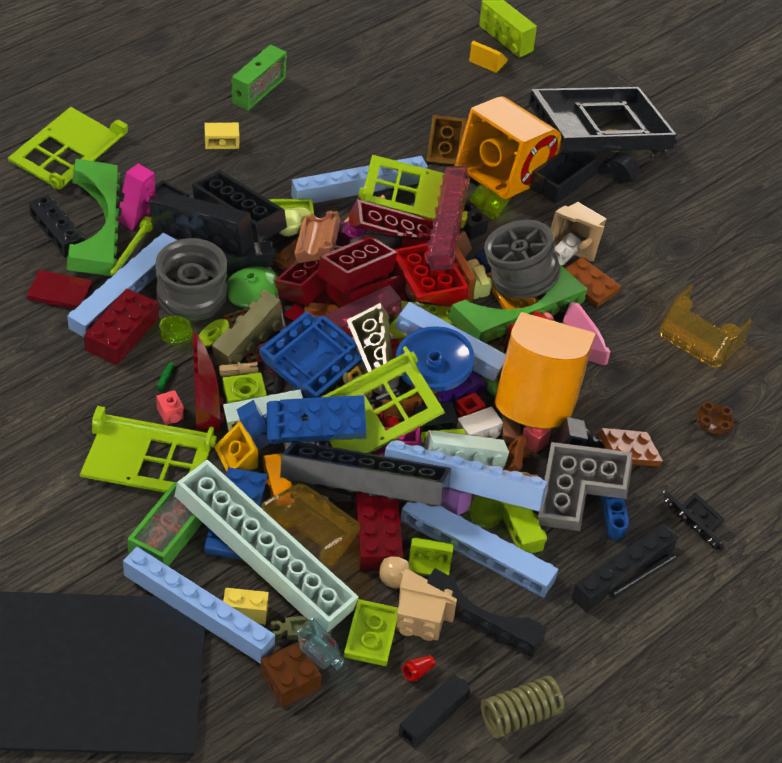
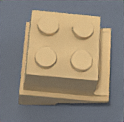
M579 202L569 207H561L555 212L551 226L555 247L569 233H572L583 241L579 244L580 249L574 255L593 262L606 218Z
M404 569L400 586L396 631L405 636H420L427 641L438 640L443 621L452 624L454 622L457 599L452 597V590L445 589L443 592L428 584L427 579Z

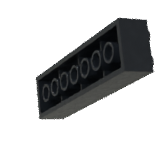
M293 441L282 454L280 478H285L291 482L302 481L308 485H325L330 489L342 488L348 492H364L369 496L381 495L386 496L388 499H404L409 503L421 502L431 507L441 506L449 491L451 476L450 467Z

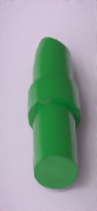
M172 361L160 376L156 386L159 391H163L167 381L172 376L175 368Z

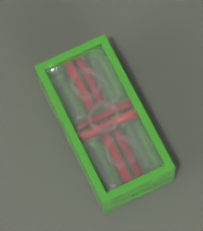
M269 45L239 72L234 74L231 79L232 103L249 111L286 78V52L273 45Z
M177 482L171 485L127 539L128 554L138 547L169 566L203 522L175 497Z

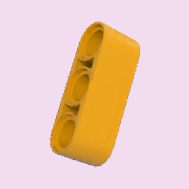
M283 453L262 457L264 472L268 474V487L273 505L295 501L292 482L285 478H280Z

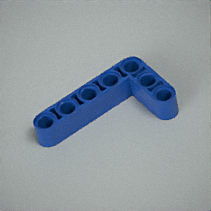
M600 496L607 535L614 541H620L624 539L629 525L625 499Z

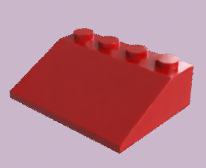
M442 241L394 249L397 252L395 261L418 301L452 307L455 303L467 300L469 286Z

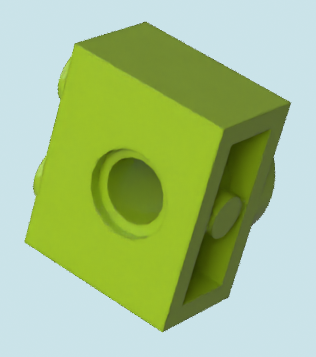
M261 373L223 377V394L226 404L267 396Z

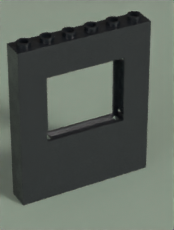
M639 87L531 89L529 105L540 120L560 132L562 138L560 151L562 153L673 149L674 143L677 140V134ZM623 111L636 130L600 131L587 112Z

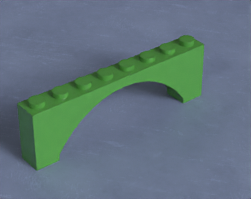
M75 159L72 183L78 184L96 199L104 213L105 225L93 237L75 245L70 244L66 270L111 276L110 271L117 263V259L114 258L117 254V246L114 244L117 243L118 233H115L118 229V221L115 219H118L119 209L116 208L119 204V196L116 195L119 194L120 185L117 184L120 180V173L117 172L118 165Z
M560 265L561 274L558 282L545 292V296L540 301L531 306L520 309H495L463 300L452 305L448 319L458 329L484 343H488L490 340L507 334L509 325L516 323L521 312L533 315L534 312L538 311L541 314L548 312L551 315H555L563 310H567L571 302L582 304L588 289Z

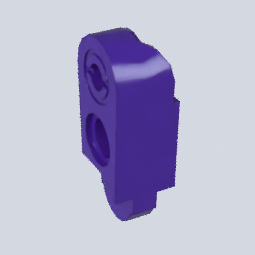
M472 371L462 384L453 389L439 392L436 399L439 403L452 402L455 409L456 401L475 392L480 397L486 391L488 383L478 373Z

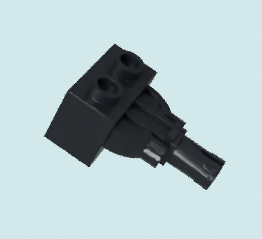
M566 417L549 440L550 447L551 442L606 449L602 440L599 439V435L592 433L589 428L585 427L583 420Z

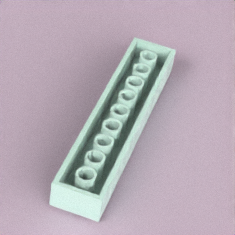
M206 460L177 482L175 497L314 626L321 630L324 635L355 609L358 596L211 462Z

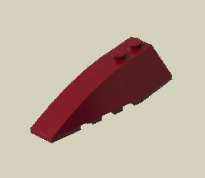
M359 199L356 200L348 214L350 227L399 239L454 241L456 239L454 226Z
M193 333L196 431L208 433L209 428L214 427V433L220 432V424H224V412H220V409H223V397L219 398L216 373L209 354L198 334Z

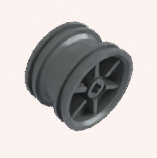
M518 220L500 226L488 236L484 250L488 264L492 267L491 276L494 287L501 295L512 299L532 298L547 292L558 282L561 269L558 257L554 253L555 242L553 234L546 224L535 220Z
M187 238L171 242L158 253L155 264L158 280L157 300L164 312L176 319L198 321L214 316L224 307L227 300V283L225 280L227 277V259L218 246L207 240Z

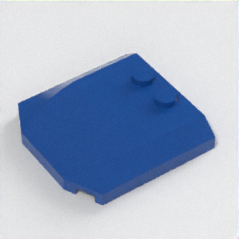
M306 311L262 346L259 354L264 362L296 390L301 389V393L305 398H319L343 378L344 372L349 373L362 362V356L358 353L355 340L331 320L324 316L310 315L311 312Z

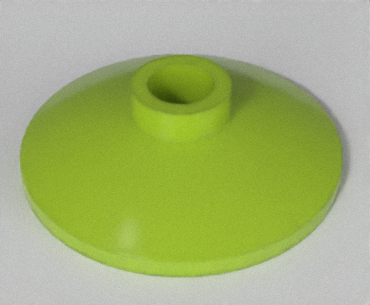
M218 319L201 331L199 338L205 348L212 346L227 330L229 322L226 319Z

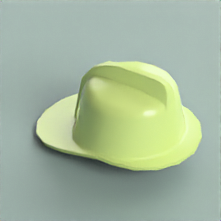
M306 208L284 209L287 228L280 231L279 234L287 237L299 234L303 217L310 216L312 213Z

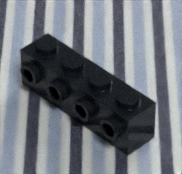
M48 195L29 202L30 216L64 258L68 255L70 244L75 245L85 241L82 232H78L74 223L68 220L65 212L61 211L56 201L52 200Z

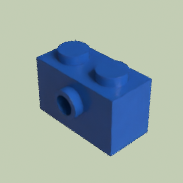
M254 400L236 409L241 423L250 434L258 450L269 445L270 443L267 442V414H262Z

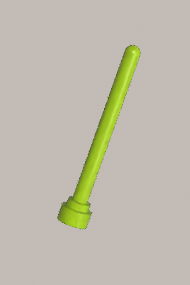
M146 216L141 220L139 224L140 230L110 271L111 276H114L123 267L144 235L153 230L151 217Z

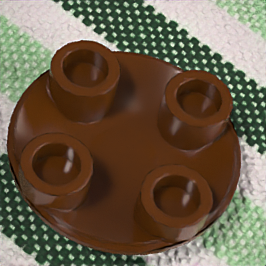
M704 402L697 411L698 423L710 433L725 434L734 426L732 409L727 406L723 407L711 402Z

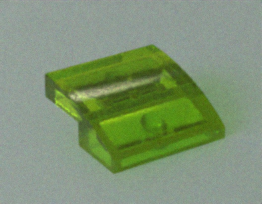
M479 185L469 198L482 213L496 221L511 199L504 200L484 185Z

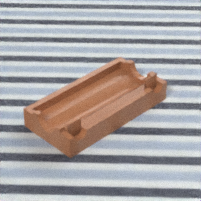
M327 211L324 218H317L314 214L303 217L295 249L297 263L320 260V256L335 250L340 226L338 211Z

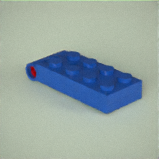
M364 395L283 399L266 403L267 442L270 444L291 443L293 441L309 442L367 438Z
M228 467L226 477L261 508L268 485V474ZM209 529L204 553L243 560Z

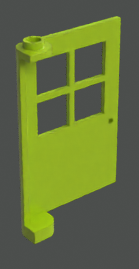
M70 107L10 155L8 160L48 183L53 188L60 190L72 181L74 165L58 157L70 148L82 155V160L95 161L127 134L128 124L115 120L109 129ZM51 137L64 146L55 154H52L39 145ZM34 149H37L50 158L38 166L24 157ZM53 160L69 168L62 175L57 173L51 174L44 170Z
M372 155L364 188L360 187L358 198H361V200L462 229L464 228L468 213L462 210L467 179ZM380 166L398 171L396 184L377 179ZM402 172L420 176L418 189L399 185ZM376 183L394 188L392 201L373 196ZM398 189L416 193L414 207L395 202Z
M405 346L403 347L404 353L322 396L364 395L367 438L329 440L332 447L371 453L445 413L416 365L418 359L413 351L409 352ZM407 373L415 389L396 398L387 382ZM384 385L392 401L373 410L365 394ZM419 393L428 408L408 418L399 402ZM396 405L405 421L385 430L376 414Z
M97 406L92 420V433L97 435L81 470L80 477L166 493L174 483L164 480L169 465L188 468L190 473L205 462L211 447L214 448L217 436H214V427H210L208 433L107 415L105 414V407ZM151 441L172 444L167 459L146 456ZM176 446L197 449L192 464L171 460ZM144 460L164 464L159 479L138 476Z

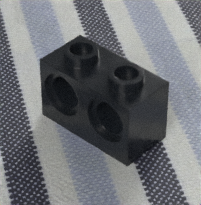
M469 199L464 200L462 210L468 213L464 228L459 229L465 231L467 237L472 239L487 232L489 219Z

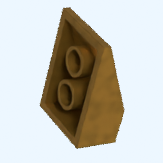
M433 115L427 163L455 165L466 127L465 118Z

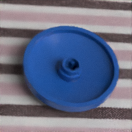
M426 327L412 332L403 339L396 353V357L404 353L403 347L405 346L409 352L413 351L418 359L416 363L417 368L432 392L447 391L459 386L470 376L474 367V351L471 343L461 333L446 327ZM407 373L400 375L406 383L415 388Z

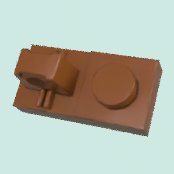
M420 394L410 396L399 402L408 417L413 416L414 407L422 405ZM392 399L383 400L382 404L385 405L392 401ZM396 405L383 411V419L388 414L396 419L403 418Z
M521 435L510 443L509 454L503 470L519 472L523 467L522 461L526 462L530 459L532 450L525 445L527 438Z

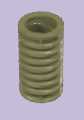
M547 675L525 685H520L518 688L505 691L503 694L500 693L483 699L481 701V712L490 734L494 738H500L505 736V734H510L511 730L518 731L519 728H526L527 725H533L534 722L539 723L542 719L546 720L549 717L562 714L564 712V700L556 681ZM549 685L553 688L555 694H553V692H552L551 688L549 687Z

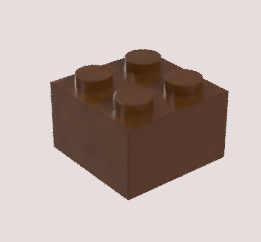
M299 642L261 659L260 674L281 708L321 688L322 675L310 656L300 647Z

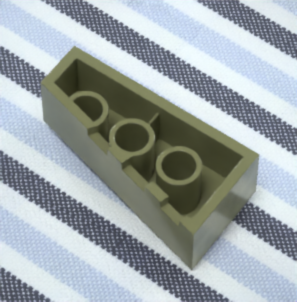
M263 290L259 294L261 298L257 302L252 301L248 306L249 311L244 316L239 315L234 323V327L232 329L228 327L212 345L214 358L224 365L237 364L247 354L253 352L258 345L265 342L270 335L278 331L283 326L281 304L278 298Z
M381 303L347 320L368 372L393 359L389 315Z

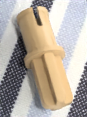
M237 362V364L219 366V374L221 377L258 373V367H256L258 364L257 362L242 364Z

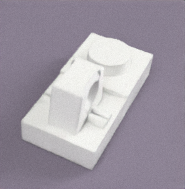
M569 233L555 247L554 253L557 255L559 264L562 267L580 249L579 244L583 242L572 233Z

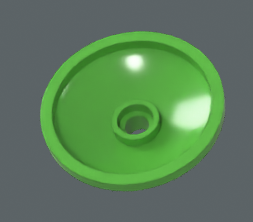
M261 266L243 268L228 279L227 298L238 307L249 308L248 306L252 301L257 302L261 298L259 294L263 290L277 297L278 290L274 280L278 276L274 271Z

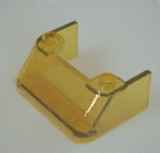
M690 284L674 300L660 325L659 334L664 339L709 366L720 367L746 340L752 320L749 318L741 328L733 324H724L719 329L690 312L693 305L690 300L693 285Z
M296 484L263 502L261 509L283 529L287 530L295 527L321 546L322 549L318 555L319 561L326 568H330L340 560L358 535L360 524L355 519L304 484Z

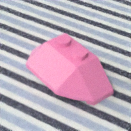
M569 303L562 324L594 332L595 337L588 361L607 365L610 350L605 346L604 339L598 328L579 303Z

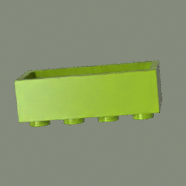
M482 0L479 26L519 58L534 50L537 26L504 0Z

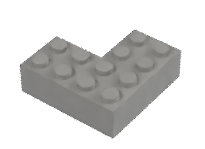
M551 442L545 481H548L544 503L538 514L539 525L580 531L586 494L627 499L632 468V452Z

